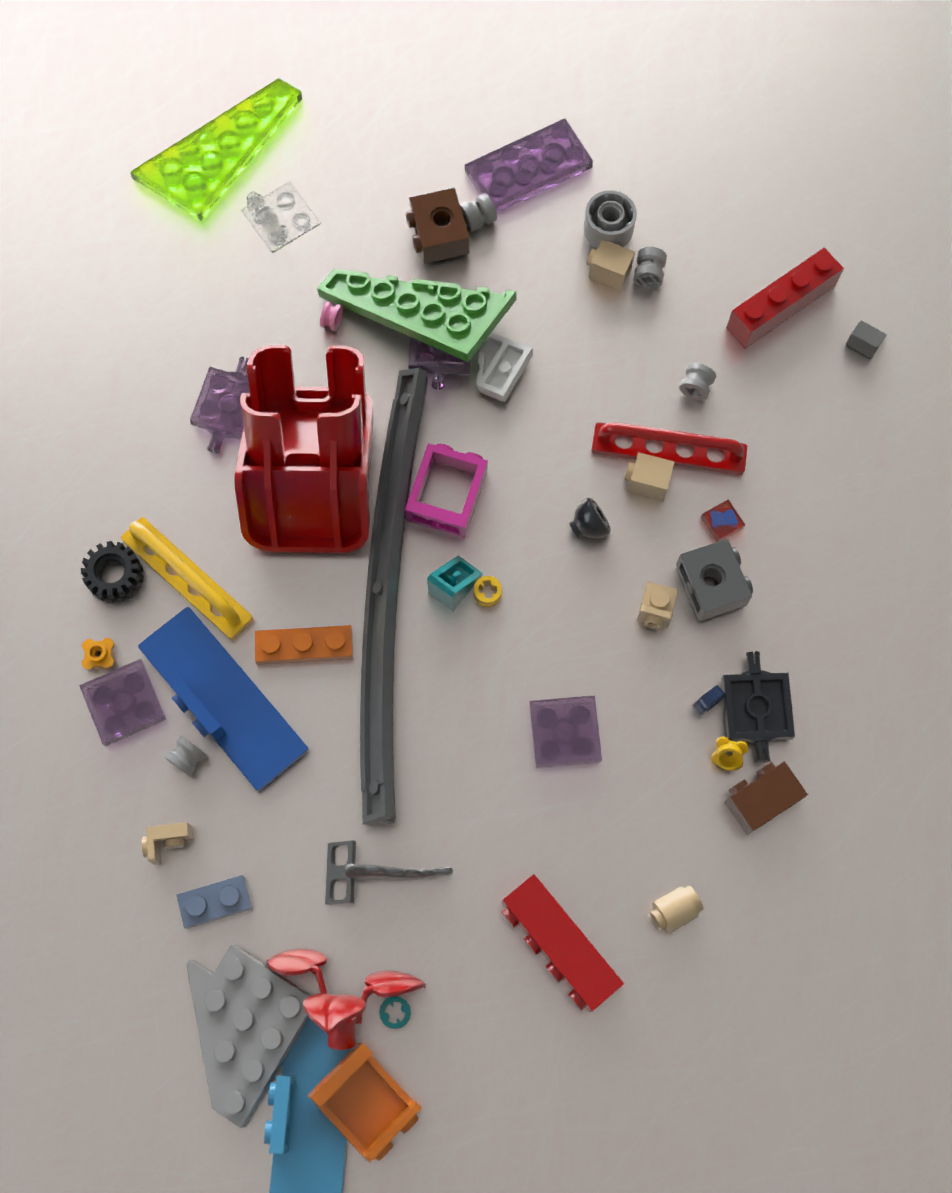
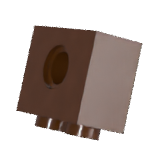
M455 188L409 197L410 210H405L406 220L409 228L414 227L416 234L412 235L415 253L421 252L424 264L469 254V235Z

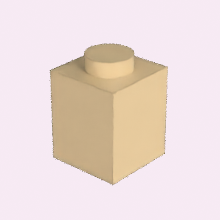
M601 240L598 249L592 248L586 265L590 266L589 279L621 291L632 269L635 251L609 241Z
M638 452L636 462H629L624 480L630 481L628 492L664 501L675 462Z

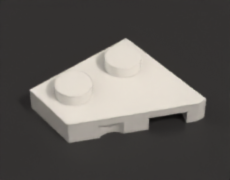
M491 332L481 345L480 352H478V391L506 402L532 358L533 349Z

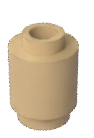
M691 886L684 889L679 887L653 902L654 910L650 912V915L660 931L665 929L668 933H672L698 918V913L703 911L704 907L698 894Z

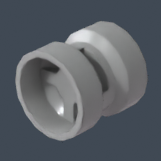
M486 193L477 196L474 202L466 201L460 204L467 231L470 233L479 229L483 223L490 224L497 220L495 206Z
M644 247L638 251L636 262L639 266L635 269L633 278L637 285L644 288H657L662 285L664 277L662 269L665 267L667 260L666 252L657 247Z

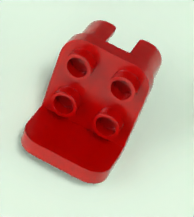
M286 345L264 346L255 350L249 356L247 376L250 394L242 393L240 398L244 427L235 469L234 485L241 533L246 542L254 548L267 552L346 553L361 548L368 540L370 528L368 478L374 423L373 403L366 394L364 357L358 350L352 347L333 345L327 348L328 387H295L292 351Z

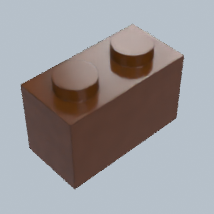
M785 761L776 767L773 762H770L756 772L759 777L750 784L744 779L728 790L731 796L724 803L747 836L808 796V793Z

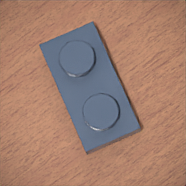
M243 875L176 895L185 929L253 909L245 876Z

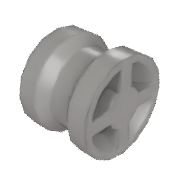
M691 363L686 370L687 377L681 381L679 389L688 398L699 401L705 400L710 392L709 385H712L715 381L716 373L706 365Z
M180 736L176 741L177 746L175 749L167 752L164 758L191 777L195 772L194 766L198 761H203L207 755L186 738Z

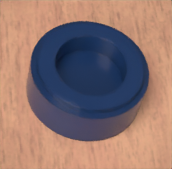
M716 685L700 697L692 706L699 714L703 715L717 705L725 697V693Z

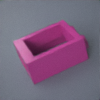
M428 443L405 507L406 521L466 538L487 475L488 460L473 452L464 454L454 451L452 447L445 444L433 445ZM433 461L475 473L462 514L419 502Z

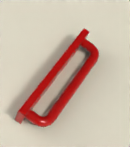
M597 422L595 424L591 452L598 455L636 460L639 452L674 461V466L743 475L746 467L748 446L728 438L626 423ZM619 436H627L631 439L632 445L626 449L620 448L616 445L615 439ZM650 440L658 441L662 445V450L658 453H652L647 450L646 443ZM679 445H688L692 449L693 454L687 458L681 457L676 452V448ZM711 449L719 450L723 454V460L713 462L708 459L707 452Z

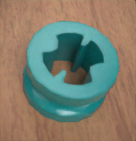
M397 996L387 998L380 1006V1019L388 1028H402L408 1023L411 1016L408 1002ZM394 1002L401 1003V1011L405 1013L402 1021L398 1018L396 1019L397 1023H391L389 1021L390 1015L386 1013L388 1005L391 1004L394 1007Z

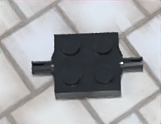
M753 651L746 653L748 671L741 674L723 675L721 678L722 690L725 693L723 703L726 736L732 741L755 743L756 762L766 763L771 761L769 742L789 740L795 737L789 673H770L761 670L760 652L755 651L753 654Z

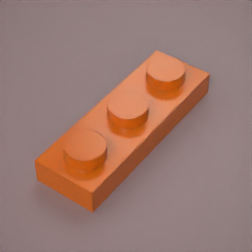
M351 625L255 631V662L257 665L353 659Z

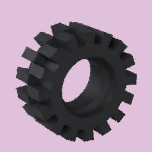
M107 541V547H103L100 543L96 545L98 551L94 553L90 549L87 552L90 556L89 560L83 558L82 564L85 568H81V574L84 577L82 580L97 599L101 601L105 599L107 603H113V599H116L118 603L124 602V596L127 595L130 599L134 596L131 591L133 589L139 591L141 588L138 582H143L144 579L141 573L144 571L143 566L132 549L128 546L125 547L123 543L117 542V545H114L112 541ZM111 562L121 563L124 566V574L121 579L114 583L104 582L101 578L102 569Z

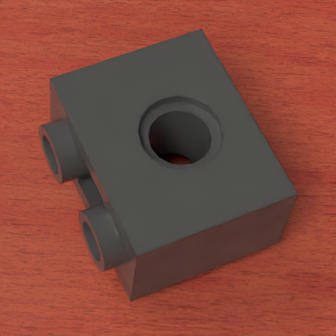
M729 539L682 553L676 563L685 586L686 595L692 603L699 622L745 607L752 598V583L748 576L743 575L740 568L741 558L739 552L735 547H731ZM703 577H713L718 585L709 586L705 583Z

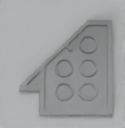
M230 945L214 973L195 960H189L186 966L212 1109L239 1128H244L307 1022L309 1016L303 1008V1002L312 995L280 974L272 971L268 966L236 945Z

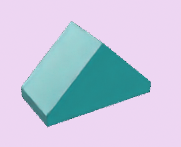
M458 555L428 576V594L451 611H454L483 573Z

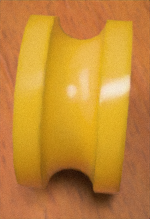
M493 576L479 578L474 584L473 595L475 601L482 607L487 608L498 604L502 596V586L499 580ZM485 585H490L491 590L497 591V593H492V598H485V594L479 593V590L483 591Z

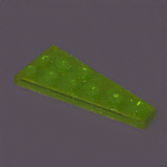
M277 78L130 171V175L133 180L202 220L302 100V92L282 79Z

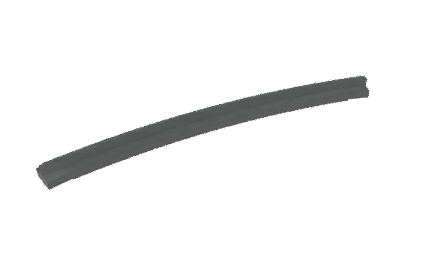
M421 368L400 370L398 374L395 398L392 403L381 464L371 537L363 627L360 701L362 824L369 826L378 823L393 824L396 819L393 762L395 629L405 507L408 501L415 448L428 384L427 371Z

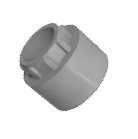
M613 190L602 191L594 195L589 200L585 211L583 231L587 241L597 249L601 240L609 241L622 247L626 246L633 236L637 210L634 202L627 195Z

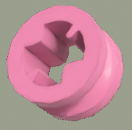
M327 301L321 312L320 327L326 328L330 326L332 331H337L343 315V306L340 304L333 306L332 302Z

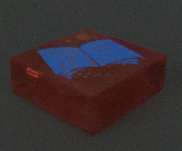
M729 499L701 515L702 521L716 542L724 540L745 527V523Z

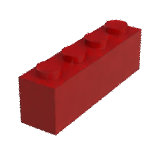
M825 247L733 309L726 329L744 349L748 348L833 289L844 270L843 266Z
M535 874L530 876L502 900V905L505 907L501 911L503 916L513 928L519 924L527 934L523 938L524 942L535 955L540 952L549 962L545 966L558 983L561 980L565 981L572 990L568 993V996L580 1011L586 1007L589 1012H593L624 985L619 976Z

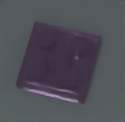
M141 659L79 685L101 742L105 747L167 719L144 662Z
M595 695L529 701L535 768L600 763L602 761Z

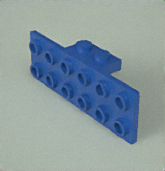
M190 607L184 608L138 645L141 652L175 691L176 695L172 697V700L183 713L190 710L197 719L192 724L204 738L210 734L257 791H261L308 752V747Z

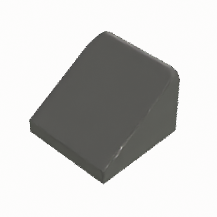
M860 320L849 336L846 345L872 359L887 334Z

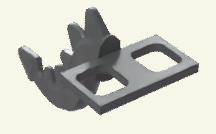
M356 841L328 843L325 904L354 903L355 880L429 879L450 876L453 874V868L441 867L427 870L355 864ZM347 845V863L336 866L335 849L338 846ZM336 880H346L347 882L346 897L343 900H334L333 888Z

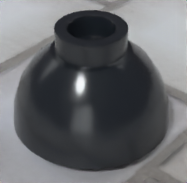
M589 497L582 500L575 510L574 520L569 522L574 534L578 538L585 536L591 539H599L610 535L611 527L598 504Z

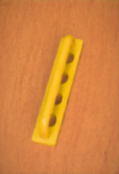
M144 517L139 518L136 522H132L129 525V529L121 536V540L125 545L130 547L136 555L230 640H235L253 622L252 615ZM146 546L156 555L152 556L146 554ZM168 566H169L172 570H174L178 575H175V576H174V575L168 574V572H167ZM190 586L194 590H196L200 595L194 596L190 594ZM212 607L219 611L223 616L213 615Z

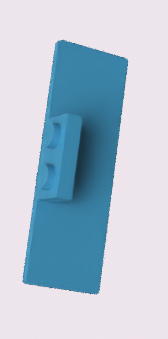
M310 1017L283 1061L281 1075L276 1076V1083H270L268 1105L273 1106L272 1121H266L264 1144H270L269 1153L273 1154L269 1193H343L347 1139L307 1095L353 1048L347 1050L330 1048L327 1045L328 1034L314 1023Z

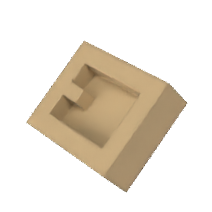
M647 581L637 620L643 621V624L649 628H668L672 620V612L678 589Z
M188 822L146 827L147 837H142V853L144 857H148L150 863L154 865L162 864L161 844H164L166 849L184 847L185 841L194 840L193 826Z

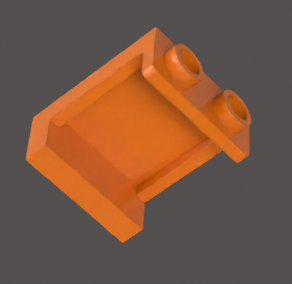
M358 1043L314 1087L307 1097L357 1152L370 1163L374 1158L377 1161L384 1158L393 1147L390 1141L400 1131L404 1134L415 1125L419 1119L416 1114L422 1107L413 1101L372 1056L373 1053L364 1043Z

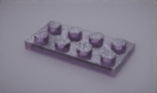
M564 118L466 163L465 172L479 195L486 193L490 197L497 213L593 167V160Z

